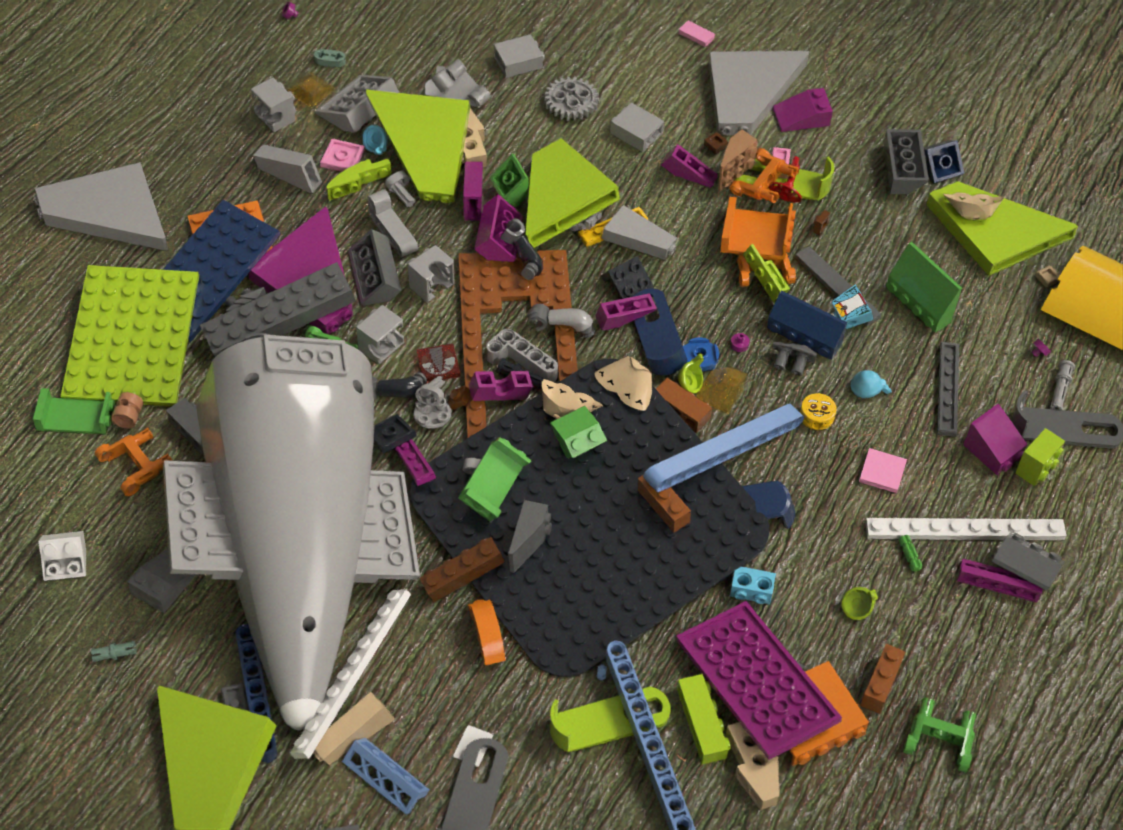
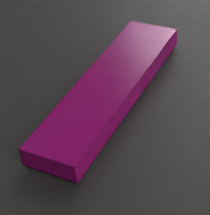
M412 439L394 448L417 486L436 479L434 471Z

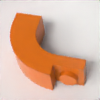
M476 600L473 604H468L469 613L474 621L478 635L481 657L485 665L506 661L500 628L491 600Z

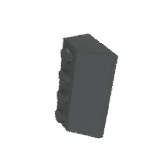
M886 129L883 147L890 194H909L929 181L921 130Z
M371 229L348 250L360 302L364 306L388 302L401 292L388 236Z

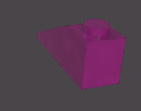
M679 144L666 154L661 166L675 176L710 188L718 176L715 171Z
M645 294L601 303L595 317L603 331L625 325L656 311L657 308L651 295Z

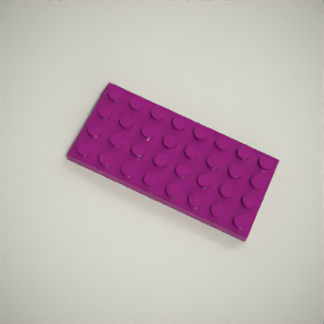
M747 601L676 636V641L768 760L841 722L842 716Z

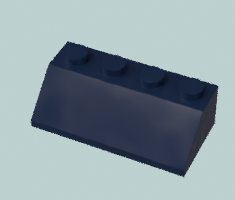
M781 290L769 315L767 328L800 345H806L812 351L832 360L842 346L848 322Z

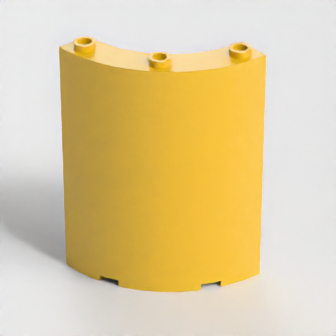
M1083 245L1078 249L1079 254L1075 252L1057 280L1060 282L1058 287L1051 290L1041 310L1123 350V264Z

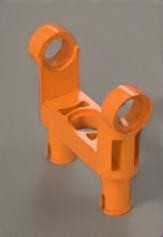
M759 148L755 158L766 168L753 185L738 180L733 181L729 189L736 196L744 194L757 200L765 199L776 203L779 193L769 190L770 183L775 182L782 173L793 178L796 177L798 167L786 164L783 159L771 156L767 150Z
M787 253L785 259L762 257L763 260H772L777 269H781L787 284H795V268L791 267ZM738 254L737 263L740 271V287H748L749 273L753 270L745 257Z
M145 428V430L134 436L128 435L112 445L103 444L95 451V456L100 462L111 461L127 453L139 468L138 472L127 477V480L121 484L120 489L125 496L134 495L138 492L141 485L157 477L159 472L163 470L164 461H173L167 453L152 462L140 449L139 446L154 438L149 428Z

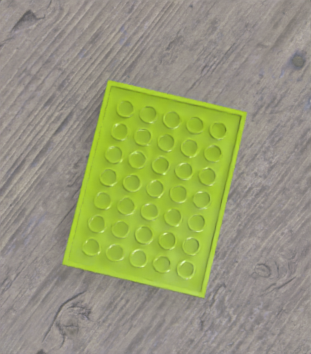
M88 265L61 398L104 401L106 392H110L112 400H115V403H117L121 393L129 392L141 397L143 405L171 407L175 405L178 401L199 273Z

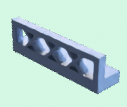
M366 738L355 740L342 761L405 814H409L417 800L425 797L429 791L426 786ZM355 752L361 756L362 765H356L351 761ZM368 766H374L377 769L378 778H372L369 775ZM384 779H390L393 782L394 791L389 792L385 788ZM401 792H406L412 797L407 806L401 801Z

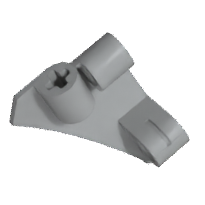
M459 59L425 83V95L469 100L470 106L480 107L492 97L483 85L479 86L469 76L465 65Z

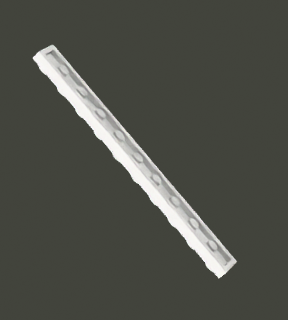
M866 518L865 522L867 539H900V536L907 534L911 539L1005 540L1009 533H1018L1025 538L1024 540H1065L1066 538L1063 519Z
M407 589L392 590L388 594L385 603L378 610L373 622L369 624L368 630L357 643L354 652L348 657L347 663L342 671L338 673L332 687L328 689L323 703L316 710L317 714L306 724L303 733L295 741L294 747L290 752L295 759H309L409 599L411 594Z

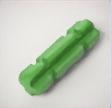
M907 534L900 536L899 543L901 547H904L902 550L908 563H911L909 564L913 572L921 570L922 563L920 559H917L919 556L913 543H910L912 542L910 536Z

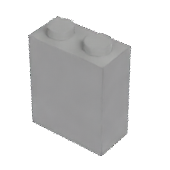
M531 34L494 44V58L506 78L543 68L544 53L539 50L538 43Z
M630 103L622 109L619 115L612 118L610 134L644 152L663 134L664 121L637 105Z

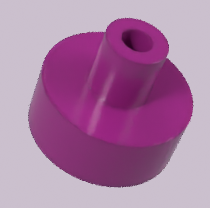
M288 1L282 9L281 16L286 19H290L291 16L296 18L298 11L295 10V4Z
M737 333L732 336L730 345L734 351L744 352L749 348L750 340L747 335Z
M1039 338L1033 343L1036 348L1031 353L1036 358L1041 353L1047 356L1051 352Z

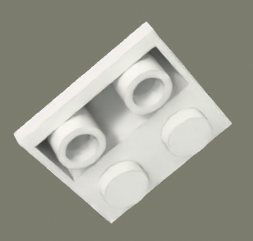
M84 531L42 535L39 540L44 581L86 576Z

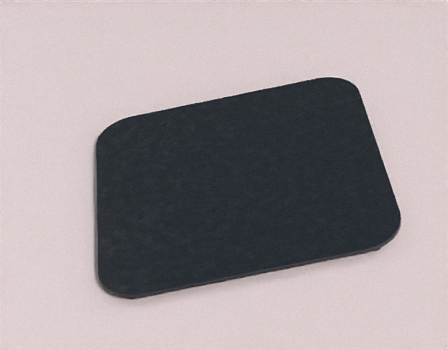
M619 359L596 360L558 382L569 386L574 393L589 395L603 405L590 413L598 421L607 441L574 458H566L550 424L556 418L544 411L543 396L540 393L428 462L435 473L436 479L417 486L413 479L410 489L414 509L452 559L459 556L463 550L473 548L483 539L490 537L493 539L505 562L471 581V583L485 601L491 600L496 616L534 665L543 672L557 677H573L589 671L606 659L607 647L610 642L621 641L626 646L733 574L735 570L755 559L764 550L769 537L767 517L763 513H757L754 499L722 463L671 486L673 491L691 510L690 523L676 532L669 528L638 491V478L644 475L647 469L703 442L653 385L650 403L646 410H639L626 405L621 401L617 392L604 388L598 382L594 373ZM613 380L607 381L608 383L614 385ZM641 399L639 401H635L636 403H640L641 405H643ZM501 437L508 440L515 449L524 452L531 462L522 467L499 507L501 510L500 515L489 521L458 497L472 476L463 472L464 459H482L491 442ZM524 500L548 505V513H551L550 523H552L550 534H546L544 542L515 573L510 572L509 550Z

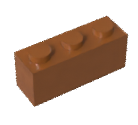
M666 378L656 388L694 432L697 433L711 419L712 407L695 397L693 393L680 387L677 382Z
M643 475L638 478V491L673 532L690 523L691 510L671 487L657 492L643 478Z
M889 644L885 645L861 703L862 707L881 714L903 661L905 651Z

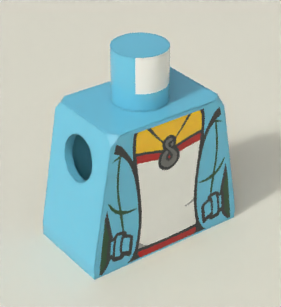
M856 284L832 301L834 312L831 315L848 322L846 329L874 319L872 311Z

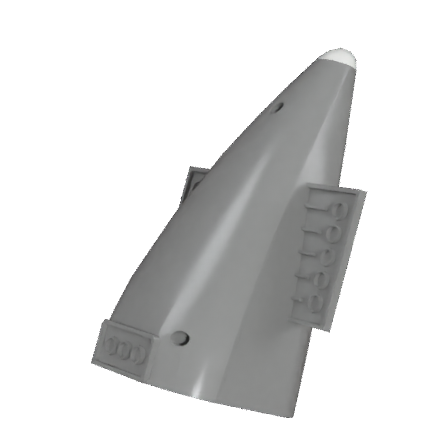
M264 335L263 337L237 343L225 349L211 362L196 405L205 462L164 461L163 463L170 574L211 575L212 579L235 580L253 640L280 714L287 725L299 731L305 729L306 724L317 714V708L324 701L342 637L354 582L376 583L378 579L418 580L420 572L404 472L371 470L374 442V394L372 370L368 358L361 351L346 344L343 340Z

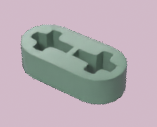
M319 49L314 53L315 63L320 66L342 67L346 63L345 54L341 51Z

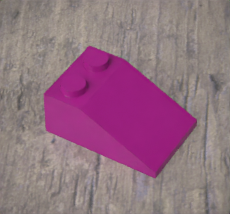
M824 88L809 89L773 105V111L781 132L830 126L833 110Z

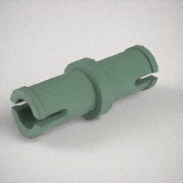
M131 641L117 645L111 643L107 647L91 649V655L101 654L93 656V662L111 658L117 660L118 657L136 654V648L127 650V648L135 647V642Z

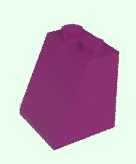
M996 404L970 424L963 444L996 475L1002 471L1006 472L1015 461L1019 462L1027 447V443L999 404Z

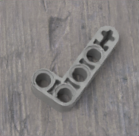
M383 189L369 195V214L383 235L388 236L389 243L398 255L404 257L417 251L418 245L415 238L391 208V199L388 192Z
M503 329L487 343L486 358L489 363L499 364L502 358L509 356L529 372L553 382L557 380L558 363L515 331Z

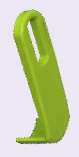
M826 157L823 174L799 169L793 185L802 198L820 200L829 193L834 174L833 161L830 157ZM755 159V165L750 170L763 172L766 166ZM743 174L734 181L740 180L753 185L757 177ZM788 176L787 178L778 177L775 182H787Z
M654 687L643 688L642 691L647 702L657 700L662 705V712L652 714L657 728L664 726L669 719L671 710L668 698L662 691ZM620 696L559 713L558 700L555 699L552 704L550 734L556 745L566 752L634 735L629 720L624 715V707ZM640 727V730L644 732L649 731L647 727Z

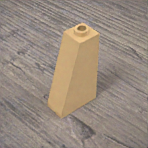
M370 692L327 729L313 754L320 762L324 760L330 765L345 755L355 740L368 739L390 724L395 718L383 703Z

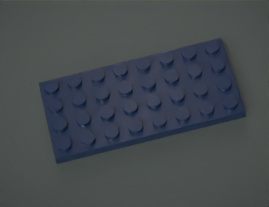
M225 200L220 202L163 269L199 273L188 338L189 343L201 331L200 325L211 319L281 235L279 230Z

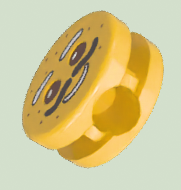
M815 393L808 395L801 404L800 413L804 416L802 423L813 430L827 429L833 424L837 410L835 402L824 394Z

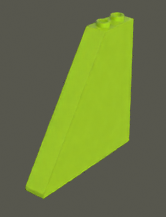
M366 89L368 102L420 199L425 201L438 200L443 203L455 202L470 114L469 100Z
M562 138L532 154L526 238L534 248L620 200L618 186Z
M959 181L948 184L941 189L933 190L929 193L926 204L988 276L1073 239L1078 228L1074 223L1005 198L990 218L985 220H968L957 212L943 194L966 193L971 196L977 194H985L991 197L1000 196Z
M159 686L157 692L174 827L176 830H230L276 725L269 717Z

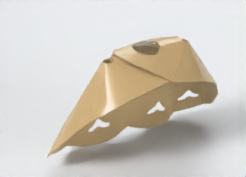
M966 193L943 194L957 212L968 220H985L990 218L1004 199V197H991L985 194L974 196Z
M627 356L594 373L598 382L607 390L617 392L621 401L635 409L646 410L652 395V375L637 360ZM613 380L614 385L608 383L607 381ZM641 399L643 405H641L640 403H636L635 401H639Z
M545 379L542 381L543 409L547 414L556 419L582 406H586L590 412L603 406L587 394L574 393L565 384H557Z

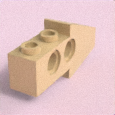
M470 109L461 163L483 162V167H487V154L482 143L484 141V127Z
M740 722L728 725L726 737L729 739L730 746L739 763L735 773L737 780L760 810L777 805L779 798L778 756L768 760ZM750 742L754 746H747L745 743ZM753 761H760L762 765H756Z

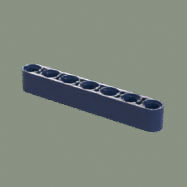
M243 624L237 628L236 638L249 711L271 719L260 656L249 625ZM248 654H254L253 656L246 657ZM252 672H257L255 675H249ZM257 690L260 691V692L257 693V694H253L254 691H257ZM259 709H264L261 713L256 712ZM274 733L267 746L271 749L264 752L261 759L262 762L270 763L278 755Z

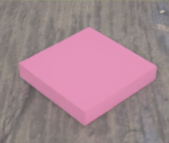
M331 139L320 162V167L343 172L347 168L359 163L365 148L362 145Z
M869 448L859 482L897 493L907 459Z

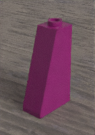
M465 162V221L481 220L483 162Z

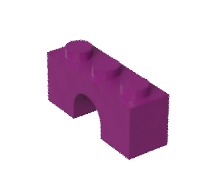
M493 371L474 372L469 383L472 401L526 400L533 387L529 371H511L509 376L502 380H495Z

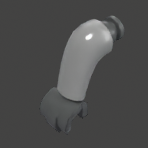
M535 304L527 314L529 321L538 320L536 325L537 331L545 329L549 322L550 325L571 326L577 332H581L584 338H589L595 334V329L592 327L593 319L581 309L564 308L549 310L544 304Z

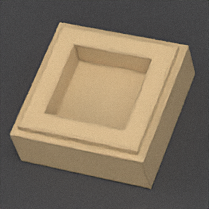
M1051 266L1036 272L1035 275L1046 288L1058 283L1059 281L1057 280L1060 276Z

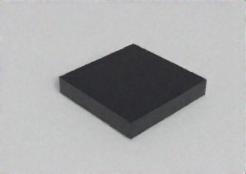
M398 414L374 425L373 444L383 454L417 437L416 431Z

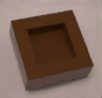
M716 132L704 139V145L716 154L728 146V141Z
M824 210L821 215L815 217L813 233L820 235L829 223L830 212Z
M466 385L451 390L448 405L452 410L467 405L470 389Z

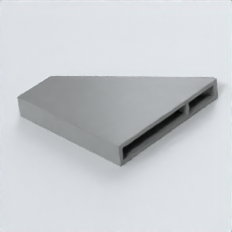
M809 51L710 52L708 64L717 132L720 135H735L740 130H744L751 135L773 108V105L778 102L806 67Z
M141 163L35 188L37 195L34 196L36 206L41 207L37 209L40 219L44 218L47 226L160 250H168L166 238Z

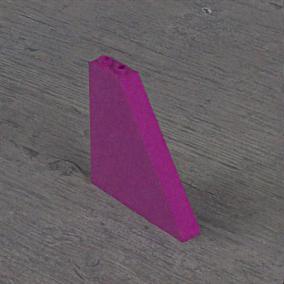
M324 207L265 253L248 273L249 280L260 288L264 287L267 293H271L336 262L344 274L328 208ZM352 303L309 324L330 335L345 321L351 319L353 316Z

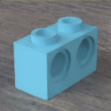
M740 567L734 572L730 596L739 600L746 599L759 604H770L776 573Z

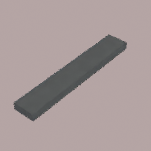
M810 246L796 253L795 259L836 297L852 287ZM864 298L874 318L872 321L864 323L868 326L881 318V313Z
M940 342L937 435L950 437L957 436L959 344Z

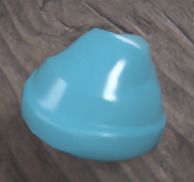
M378 125L367 127L363 133L364 147L366 150L377 155L385 152L388 137L384 129Z
M870 370L858 372L852 378L850 384L853 393L860 398L874 397L881 390L886 394L892 392L885 379H881L876 372Z

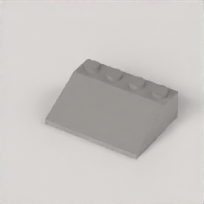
M359 75L315 110V113L343 131L357 132L361 129V126L370 122L375 116L368 102L366 89L399 93L392 77Z

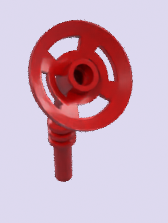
M795 156L790 165L798 167L799 173V157ZM788 176L787 182H772L769 185V189L778 192L779 198L782 200L799 203L802 199V196L793 185L795 177Z

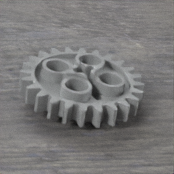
M567 76V80L561 78L560 82L555 80V84L550 83V87L546 88L544 104H546V109H549V113L554 112L555 117L560 115V119L567 117V121L570 118L576 121V117L583 120V115L588 118L589 113L593 114L594 110H597L599 93H597V88H593V84L589 85L588 80L583 82V78L576 80V77L571 80Z

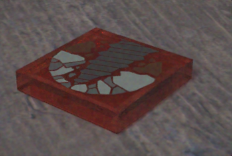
M454 344L416 349L420 370L425 375L427 382L433 381L438 376H441L442 380L460 377Z

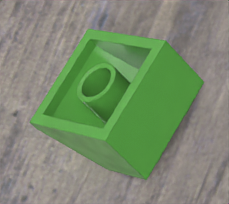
M511 154L489 178L498 194L510 205L517 208L528 196V177L516 156Z
M582 406L550 422L566 458H574L607 441L598 421L586 406Z

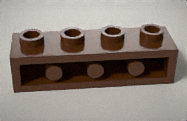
M490 537L479 541L471 549L463 550L459 556L444 561L438 568L428 570L420 577V580L435 603L501 565L505 560Z

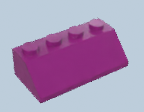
M499 194L483 205L475 250L487 260L513 262L516 260L517 254L514 245L506 243L500 237L507 229L506 225L509 221L518 219L522 222L523 215Z

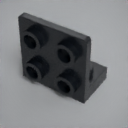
M638 256L601 275L604 282L609 279L613 282L621 299L630 298L642 290L654 288Z

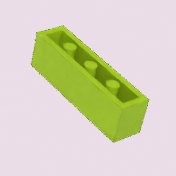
M703 674L679 679L677 692L702 765L727 759L730 742L727 737H724L722 732L724 731L721 718L718 719L715 700H711L709 682L704 680Z

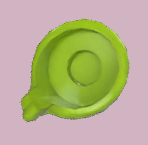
M698 354L690 362L684 364L677 376L681 387L693 394L699 392L703 385V373L700 364L704 361L702 354Z
M855 587L848 590L842 598L841 606L843 612L853 620L867 618L872 613L878 599L876 590L870 591L865 587Z

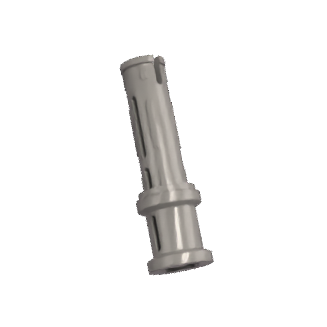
M1062 360L1058 364L1059 372L1055 376L1056 387L1050 409H1063L1067 387L1072 382L1071 375L1075 370V364L1069 360Z

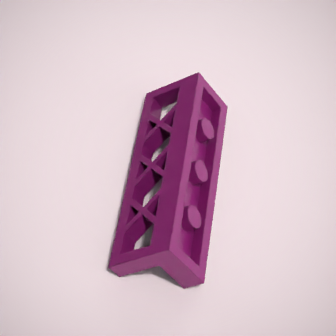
M962 559L958 582L1036 603L1042 594L1043 588L1011 571L967 559Z

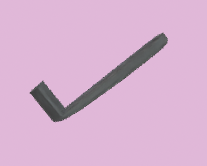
M1027 390L1019 396L1012 416L1013 425L1023 439L1034 441L1046 428L1065 440L1064 444L1113 449L1123 441V424L1116 416L1112 414L1024 407L1028 395ZM1081 426L1114 427L1117 435L1085 434Z
M480 738L467 745L442 830H488L509 759L506 748L500 742L490 738ZM482 748H491L496 752L488 782L484 784L476 783L471 778L479 751Z

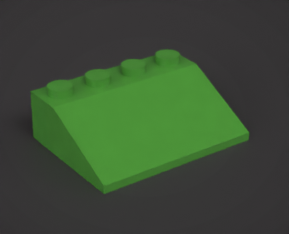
M912 241L907 245L890 272L886 284L888 290L894 293L903 304L912 310L914 315L918 316L934 332L939 331L952 322L962 290L959 284Z

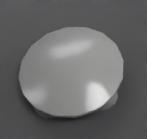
M445 398L437 406H430L417 401L413 416L415 421L422 427L438 428L449 421L452 411Z

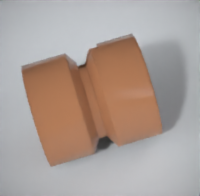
M129 392L121 393L112 413L111 421L121 428L131 429L135 427L139 417L138 414H140L143 406L141 397Z

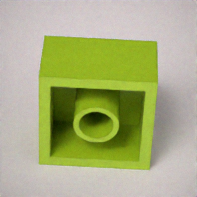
M1045 428L1024 451L1015 474L1033 486H1036L1039 481L1043 482L1049 474L1048 471L1050 469L1054 470L1057 467L1058 459L1064 452L1062 447L1065 440Z

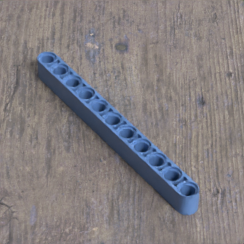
M791 404L784 405L651 466L644 473L643 478L657 492L663 491L795 429L802 423L804 416Z
M612 641L607 647L606 661L670 830H678L677 826L683 825L687 830H696L626 646L621 641ZM612 652H619L621 655L615 656ZM625 670L627 674L623 675L620 674L618 671ZM626 689H633L635 692H634V693H628V692H626L625 690H626ZM637 707L640 708L642 711L635 712L633 711V708ZM640 727H647L649 731L644 732L640 730ZM654 746L657 750L650 751L647 747ZM660 765L664 768V770L658 771L654 768V766ZM668 785L672 790L665 791L661 786ZM676 805L680 810L672 811L669 806Z

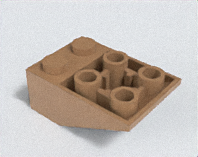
M740 130L729 140L720 166L719 191L728 187L732 181L740 178L745 171L755 165L758 140L744 130Z

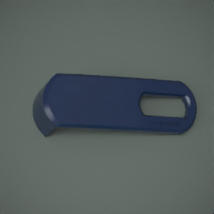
M645 289L633 297L650 294L651 297H654L660 318L654 322H646L645 316H642L634 321L652 373L656 375H670L679 371L688 360L664 293L658 289Z
M771 481L742 486L754 499L757 513H763L767 519L782 517L785 527L787 529L791 527L795 519V507L785 485L779 481Z

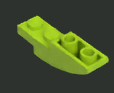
M370 159L338 174L326 186L328 200L361 191L362 184L391 176V163L389 159L376 163H371Z

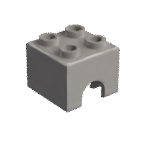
M270 78L251 89L252 97L257 96L260 102L254 106L255 114L273 132L295 121L294 95L290 91L287 92L281 82Z
M436 245L430 249H425L420 256L412 258L408 263L409 287L428 303L435 298L431 293L434 290L431 288L433 285L440 284L446 289L454 285V260Z
M383 305L378 309H373L365 320H360L356 325L359 351L377 364L382 363L404 343V336L396 330L398 326L403 327V319Z

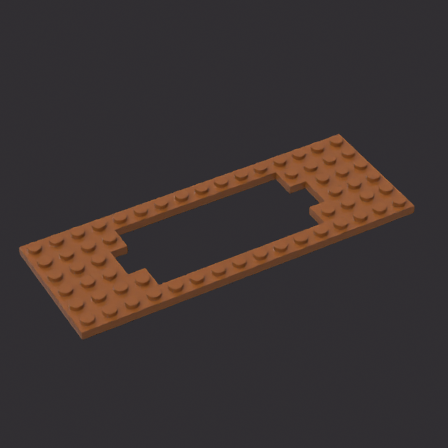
M566 250L537 251L543 260V270L540 275L534 276L532 280H527L522 276L524 267L518 253L516 254V260L513 262L487 260L478 253L459 254L465 385L468 388L474 372L483 371L481 313H502L501 301L530 300L531 308L535 304H544L549 310L572 308ZM554 325L559 382L578 371L574 328L567 325ZM469 392L466 405L468 438L487 427L485 400L472 401L471 393Z

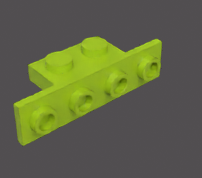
M751 244L743 253V256L775 304L781 290L787 293L790 288L773 261L768 260L764 262L754 244Z

